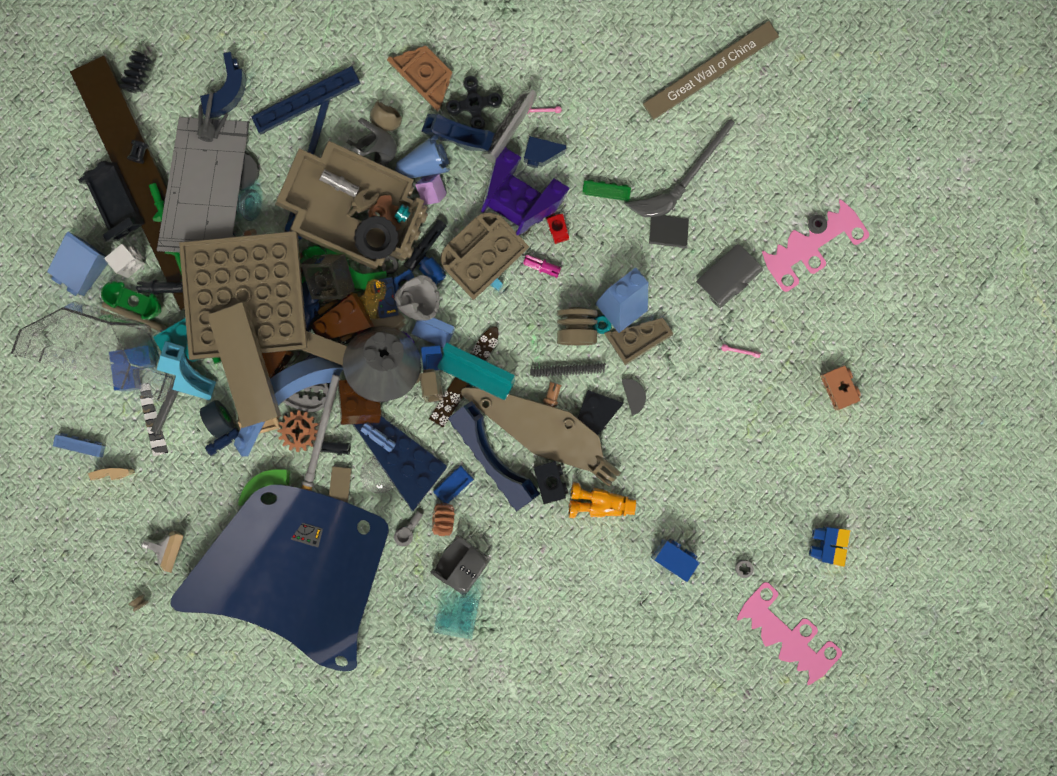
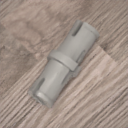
M324 169L319 179L334 187L335 190L345 192L353 198L360 188L345 180V177H339Z

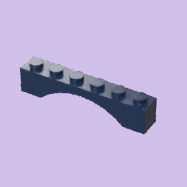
M473 401L461 407L448 418L452 427L458 431L464 443L469 446L475 458L480 461L486 473L491 476L498 489L505 495L509 504L516 512L540 495V492L529 478L509 469L495 455L486 437L484 417Z

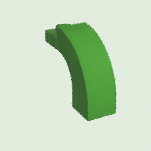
M268 470L253 477L242 490L238 506H243L255 491L265 486H289L290 470Z

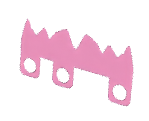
M839 200L840 209L838 214L830 211L827 212V228L823 233L814 234L809 230L810 234L807 237L793 230L788 238L787 248L778 245L776 255H769L767 252L762 251L768 270L783 291L788 292L799 284V279L791 266L800 260L811 274H815L824 268L826 261L818 251V248L842 232L847 234L854 245L860 244L869 237L868 230L855 211L844 201ZM815 221V226L821 227V223ZM856 227L861 228L864 232V236L859 240L852 237V230ZM816 256L820 259L821 264L818 268H811L808 261L811 257ZM790 274L794 278L791 286L783 285L782 277L784 275Z
M765 582L745 602L737 620H741L744 617L752 618V629L762 627L761 638L765 646L782 642L779 659L785 662L799 661L797 671L808 670L809 680L807 685H811L828 672L842 656V651L833 642L828 641L815 653L807 644L817 634V627L808 619H802L793 630H790L768 609L778 597V592L769 583ZM764 588H769L773 593L772 598L768 601L763 600L760 596ZM804 624L812 628V633L808 637L800 634V627ZM833 647L836 650L837 655L834 659L830 660L825 657L824 651L826 648Z

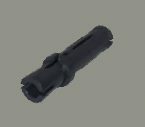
M437 219L419 245L414 247L411 257L403 265L413 272L422 258L426 257L425 254L447 226Z
M153 279L151 281H138L137 285L142 286H136L138 293H151L153 295H158L159 293H183L182 281H159Z

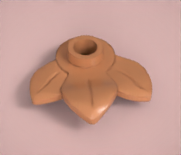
M390 195L379 197L376 205L369 209V217L377 216L375 213H379V217H385V219L390 220L395 225L396 231L401 229L397 219L394 218L399 207L392 205Z

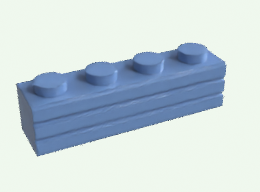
M65 433L55 434L54 447L103 457L106 446L102 445V442L95 441V443H92L89 439L83 438V440H80L77 436L67 437L68 434Z

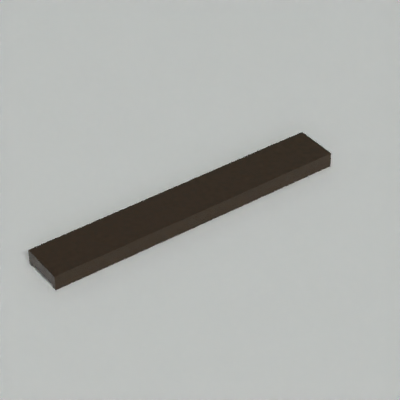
M105 56L99 57L70 71L111 162H117L145 223L142 225V229L166 280L181 281L182 275L175 256L165 254V251H157L161 222L153 221V217L158 210L154 205L155 202L149 185L156 183L165 204L167 184L149 147L146 149L143 157L144 164L127 159L132 149V140L147 144V141L122 88L119 87L120 83L108 58ZM173 293L179 309L185 311L184 294Z

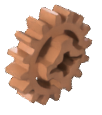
M300 410L297 411V415L294 412H290L291 417L284 416L285 422H279L282 426V429L277 430V432L282 433L279 440H285L283 446L290 445V451L295 447L296 452H300L301 448L304 451H308V445L314 447L312 441L316 440L315 435L318 432L316 427L319 426V423H313L315 417L308 418V412H305L304 415H302ZM303 419L309 423L311 428H307L304 425ZM294 420V424L288 428L289 423ZM303 429V433L299 435L295 433V430ZM287 435H291L294 438V443L289 440ZM307 435H310V438L305 443H303L304 438Z

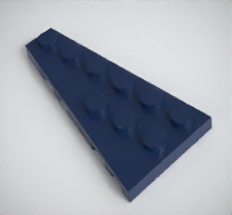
M382 416L379 423L369 424L373 426V429L376 428L386 435L388 440L391 439L396 443L391 452H388L384 449L383 445L380 446L369 438V435L361 432L364 424H352L413 512L448 466Z

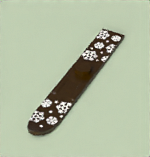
M494 326L484 332L470 354L486 361L498 341V328ZM455 377L443 395V400L438 403L429 419L444 428L449 420L448 418L453 414L463 398L461 394L462 389L465 387L469 388L471 384Z

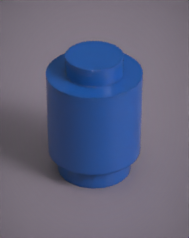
M427 256L419 263L420 272L431 278L432 282L436 285L446 277L445 270L434 257L429 258Z

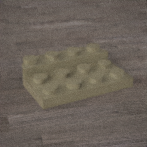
M483 213L475 217L443 248L440 260L443 269L474 300L513 264L529 246L519 235H516L513 228L500 215Z

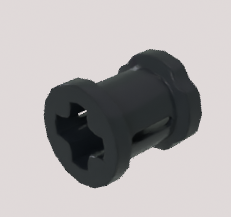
M132 140V149L127 159L144 164L143 157L149 145Z

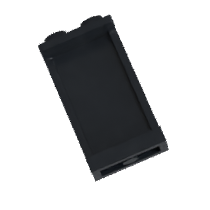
M101 161L97 164L96 168L84 172V176L78 179L80 184H87L108 229L103 234L106 242L119 241L145 224L117 162Z

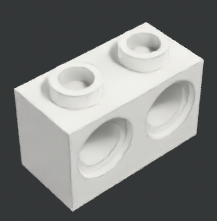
M121 244L104 258L117 274L129 278L145 265L142 260L143 255L131 245L128 247Z

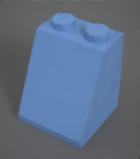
M67 232L47 272L52 275L51 279L59 285L65 284L67 286L66 290L74 296L77 294L85 296L108 263L104 259L106 256L82 238Z
M634 268L609 287L595 303L618 333L648 311V281L637 268Z

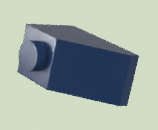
M529 136L524 162L529 167H543L565 154L567 145Z

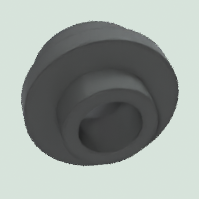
M814 215L808 221V228L814 234H821L827 228V220L822 215ZM815 221H819L821 227H816Z

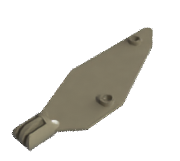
M465 387L462 389V396L470 402L473 401L479 410L533 454L590 471L609 487L617 479L616 476L621 474V471L603 457L599 435L569 411L508 394L506 400H502L479 388ZM484 401H488L489 406H486Z

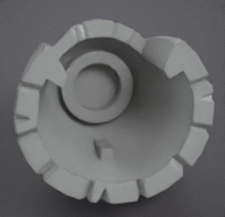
M420 275L407 281L397 290L395 294L396 305L404 315L412 319L430 320L435 317L438 312L437 309H439V291H436L437 286L432 282L431 278Z

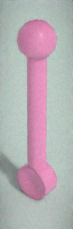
M560 106L555 108H532L527 114L529 112L560 113L562 109Z
M727 344L721 346L724 352L733 351L752 355L756 358L761 356V353L757 351L752 352L728 347Z

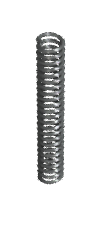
M583 363L582 365L574 364L573 366L571 364L570 366L564 365V367L563 365L561 367L556 365L555 368L554 366L552 368L551 366L549 368L546 366V369L545 366H543V369L540 366V370L539 367H537V370L536 367L534 369L531 367L530 375L533 377L535 375L536 377L538 375L541 377L542 375L544 377L545 374V377H547V374L550 376V373L551 376H553V373L556 376L557 372V376H559L560 372L562 376L563 372L565 376V371L567 376L568 371L569 375H571V371L572 375H574V372L576 375L577 372L579 375L580 373L586 375V373L598 374L599 372L601 374L602 372L605 373L606 363Z

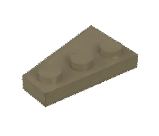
M660 318L641 323L637 326L626 327L620 333L618 331H610L604 333V335L626 366L673 336V332L665 320Z

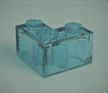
M461 595L457 614L438 611L433 633L472 640L480 598Z

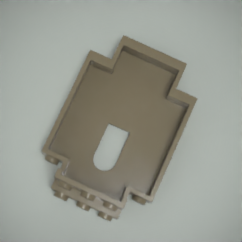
M330 141L327 142L321 158L300 148L298 149L275 205L296 214L289 232L296 231L298 236L372 269H376L378 265L382 266L385 258L370 259L363 256L355 246V229L361 221L346 216L351 208L353 197L340 190L337 191L331 185L319 180L324 169L339 177H345L344 179L359 186L358 192L369 189L364 196L367 200H370L378 192L379 197L390 195L392 205L400 207L403 204L410 207L408 210L411 212L405 222L401 220L399 223L401 229L396 231L398 232V243L396 244V249L389 256L401 261L411 257L414 250L411 247L413 241H417L421 230H419L420 224H424L428 213H426L427 206L423 205L424 200L407 198V196H411L414 190V186H412L413 179ZM373 228L367 233L366 239L370 246L377 248L384 244L386 237L381 229Z

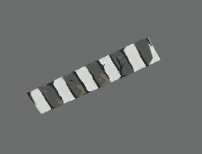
M140 383L138 392L153 456L168 453L162 430L160 434L150 431L157 417V412L148 383Z

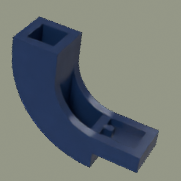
M231 52L223 53L227 78L224 86L219 91L213 93L209 119L220 117L233 110L242 99L245 91L246 74L240 69L238 58L234 57ZM209 94L200 96L204 115H206Z

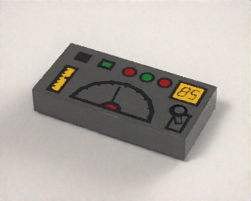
M302 523L291 540L319 547L323 529Z

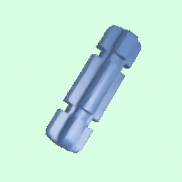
M366 422L362 426L361 432L369 435V438L380 446L383 445L384 449L388 452L394 449L396 443L391 439L388 440V437L376 428L373 429L371 424Z

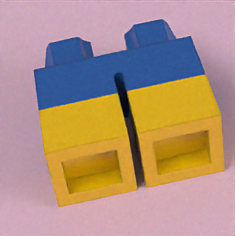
M825 526L823 528H813L812 538L821 540L820 547L810 546L809 556L821 562L845 567L847 549L830 545L848 548L851 530Z

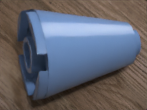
M434 135L399 160L395 171L411 179L446 173L450 171V168L446 167L449 164V160L442 144H437L436 140L438 138Z

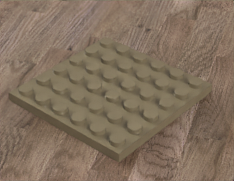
M296 231L179 242L189 360L220 357L207 315L240 302L247 303L262 353L308 349L298 233Z

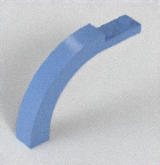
M317 357L299 362L279 372L270 379L278 405L302 389L317 384L331 383L333 374L340 376L343 370L342 365L322 357ZM265 422L246 428L241 427L234 442V446L241 456H249Z

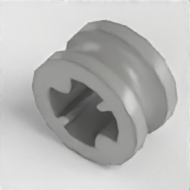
M740 560L735 565L737 575L742 578H748L752 575L754 568L749 561ZM744 563L749 567V571H746V574L739 571V567H743L742 564Z

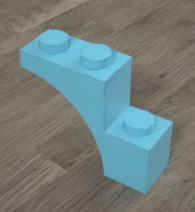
M165 341L157 370L176 375L172 390L211 400L216 381L202 376L189 365L184 354L185 347Z

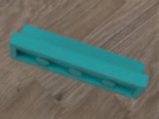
M446 342L443 348L444 355L437 366L438 369L491 395L506 400L515 383L514 374Z

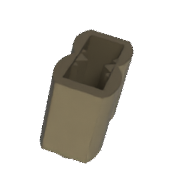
M434 369L423 370V373L420 374V383L424 402L442 401L443 393L439 373Z

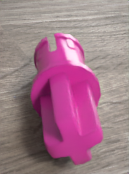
M529 254L525 256L523 261L524 265L538 270L539 273L543 272L555 278H558L562 268L546 262V259L541 260Z

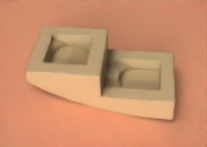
M107 468L90 472L88 475L91 481L99 480L106 476H110L111 480H119L135 472L134 469Z

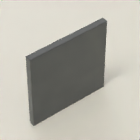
M668 216L651 217L649 244L687 248L689 219Z

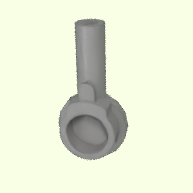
M418 511L406 527L396 530L394 540L399 546H408L412 542V531L423 517Z

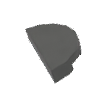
M244 154L240 191L250 189L259 176L257 163L247 154Z
M622 379L631 415L634 416L644 408L646 392L637 381Z

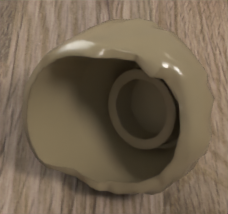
M379 100L375 102L370 111L371 123L386 132L394 131L401 125L402 116L389 105H385L382 102L379 103Z

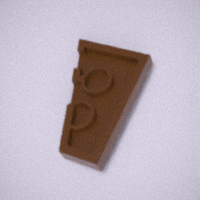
M356 294L350 295L310 325L316 335L329 340L375 327Z

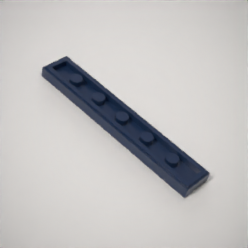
M350 66L251 117L258 133L261 135L355 88L361 82L353 66Z

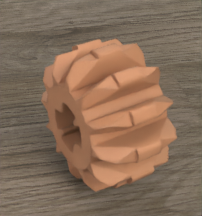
M447 503L435 505L432 516V531L434 535L450 536L452 533L455 515L452 505Z

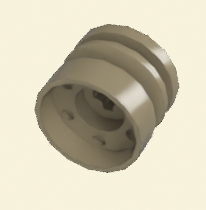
M570 307L557 311L558 317L566 318L557 320V324L566 326V329L557 331V344H597V331L589 329V326L597 324V320L589 319L597 316V310L584 307Z

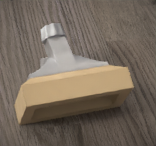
M172 530L160 540L144 539L141 543V548L153 550L162 570L171 573L183 535Z

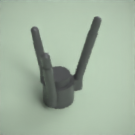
M213 92L209 93L204 123L202 105H199L197 135L200 140L205 142H212L213 138L218 139L219 132L228 117L226 113L216 130L214 125L209 123Z

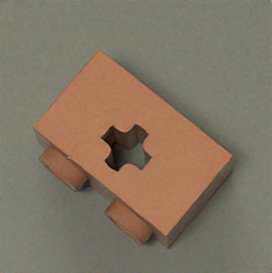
M845 365L820 375L835 411L861 401L859 398L861 396L860 391L851 380L853 375ZM844 384L845 388L843 390H839L838 387Z

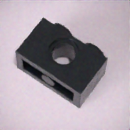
M556 461L533 467L543 504L566 499L565 494H568L566 482H561L560 476L563 475L561 464H556ZM550 476L557 479V485L553 488L546 485V479Z

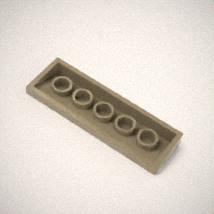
M240 302L231 307L208 314L209 323L242 428L280 417L281 413L247 303Z

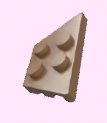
M427 46L419 47L415 51L404 52L402 55L393 58L392 56L388 57L387 62L439 112L453 75L452 71Z

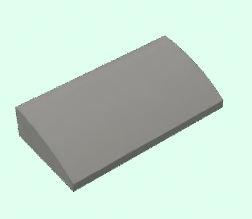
M533 89L521 92L495 132L489 151H483L481 154L491 163H495L496 158L507 146L536 101L537 94Z

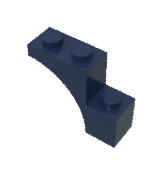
M427 114L421 131L431 137L435 135L438 141H450L470 151H489L495 134L489 130L476 129L454 122L439 114Z

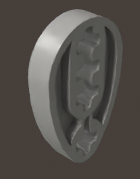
M327 383L304 389L307 392L313 389L316 393H320L323 390L326 397H323L322 400H319L317 396H313L310 399L308 395H303V398H301V395L296 392L283 402L303 411H320L324 408L329 386Z

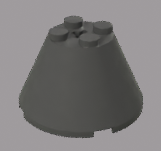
M379 326L360 332L350 341L343 357V370L350 387L361 397L375 402H388L406 395L416 384L421 369L420 354L414 342L403 332L391 327Z

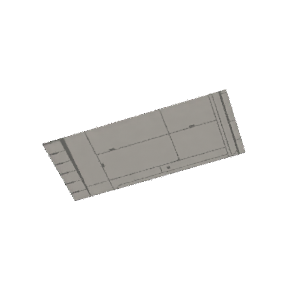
M179 117L157 251L180 252L179 242L232 237L249 122L226 120L219 132L218 139L213 138L212 142H205L200 140L197 135L198 118ZM209 119V123L213 124L216 130L221 120Z

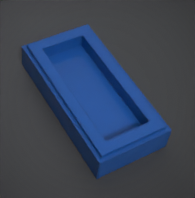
M460 465L433 493L443 503L449 504L474 479Z

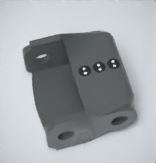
M457 534L455 536L456 540L443 553L436 569H432L430 573L460 594L466 596L491 559Z

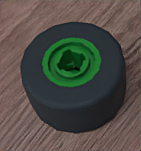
M214 400L200 409V417L205 427L214 437L219 438L234 429L232 417L220 401Z

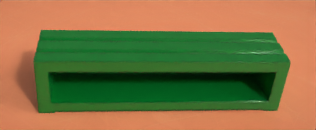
M587 179V181H584L582 195L629 201L631 187L628 185L618 186L616 183L605 184L603 181L594 182V180Z

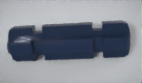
M234 427L230 433L219 437L213 444L207 445L205 447L206 452L213 456L217 453V450L220 451L231 444L232 440L237 438L240 431Z

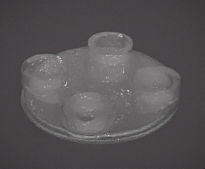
M375 456L370 457L364 462L361 467L360 478L367 490L381 494L390 491L395 486L379 465Z

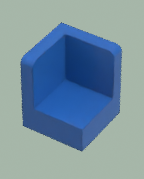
M421 347L423 370H440L437 366L442 359V347Z

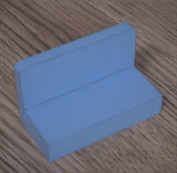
M436 318L426 321L417 320L412 334L444 348L446 342H450L455 327Z

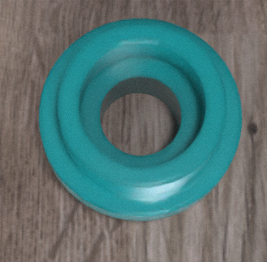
M402 204L395 213L394 218L397 219L398 223L401 220L405 222L411 212L408 211L410 208L408 205L404 206Z
M599 315L594 319L597 320V324L593 325V329L597 333L604 334L610 331L612 324L605 315ZM603 321L605 322L606 326L604 328H600L598 323Z

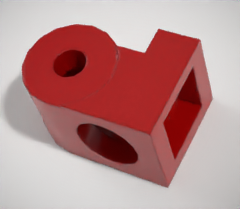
M563 213L545 218L554 244L569 240Z

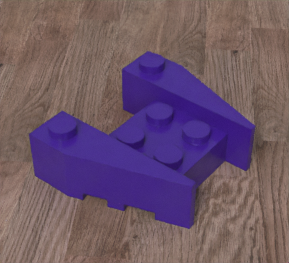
M505 147L496 158L490 173L481 212L484 213L488 207L518 225L519 228L516 235H520L535 223L538 224L543 221L548 215H553L564 201L570 188L553 178L543 193L535 190L513 176L521 157Z

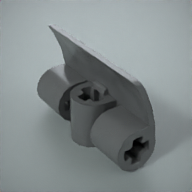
M737 244L705 272L696 283L709 294L711 301L721 309L735 295L737 296L749 285L748 283L763 271V268L740 244Z

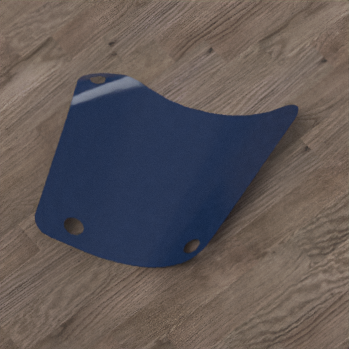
M285 485L265 486L255 491L244 503L171 598V607L176 611L184 613L223 615L258 625L290 641L321 666L337 671H352L357 667L359 626L388 537V524L385 519L376 514L320 493ZM272 492L277 496V500L274 504L266 505L262 503L261 496L264 493ZM362 520L367 521L370 525V530L367 534H361L358 531V523ZM302 523L323 529L318 547L291 540ZM337 656H343L348 664L346 666L337 665L335 659Z

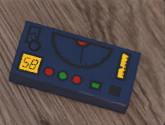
M393 278L373 280L379 318L399 316L395 301L396 293Z

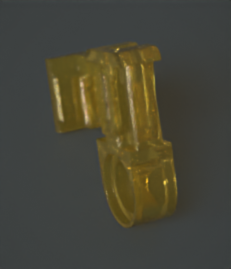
M370 280L366 286L365 295L358 297L369 318L372 319L380 318L376 316L380 300H384L386 285L381 280ZM375 283H379L381 287L380 292L377 294L372 292V286Z

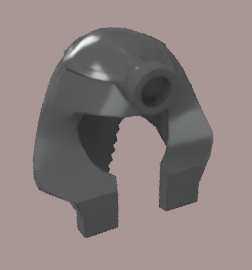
M360 118L358 122L371 130L372 133L360 138L357 143L349 139L346 143L351 146L354 152L361 156L375 152L374 161L386 167L394 159L397 152V143L394 137L364 118Z

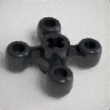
M469 75L463 81V86L468 92L467 98L463 101L456 99L448 101L446 109L452 116H456L462 111L469 112L472 115L470 126L484 130L486 123L481 116L482 110L486 107L499 108L502 105V96L497 92H492L486 97L480 96L477 93V78ZM496 98L498 101L492 102V99ZM477 101V102H478V106H477V105H473V107H472V106H471V102H472V103H475V102ZM480 122L481 125L475 126V123Z

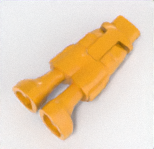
M572 483L570 498L591 500V503L570 500L569 518H575L579 512H589L591 517L635 515L636 500L628 499V496L624 497L619 494L610 493L604 489L593 488L591 492L581 488L579 483Z

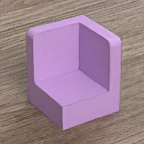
M440 174L424 176L415 184L420 198L424 200L423 205L439 203L446 196Z

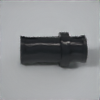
M323 440L320 452L336 453L340 456L342 454L349 455L351 443H344L341 440H338V442Z

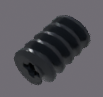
M132 50L131 52L134 55L129 56L131 62L126 64L130 70H124V74L127 77H122L121 81L125 84H119V87L136 94L137 92H144L139 86L147 84L142 78H149L144 72L151 71L152 69L147 64H154V62L148 56Z

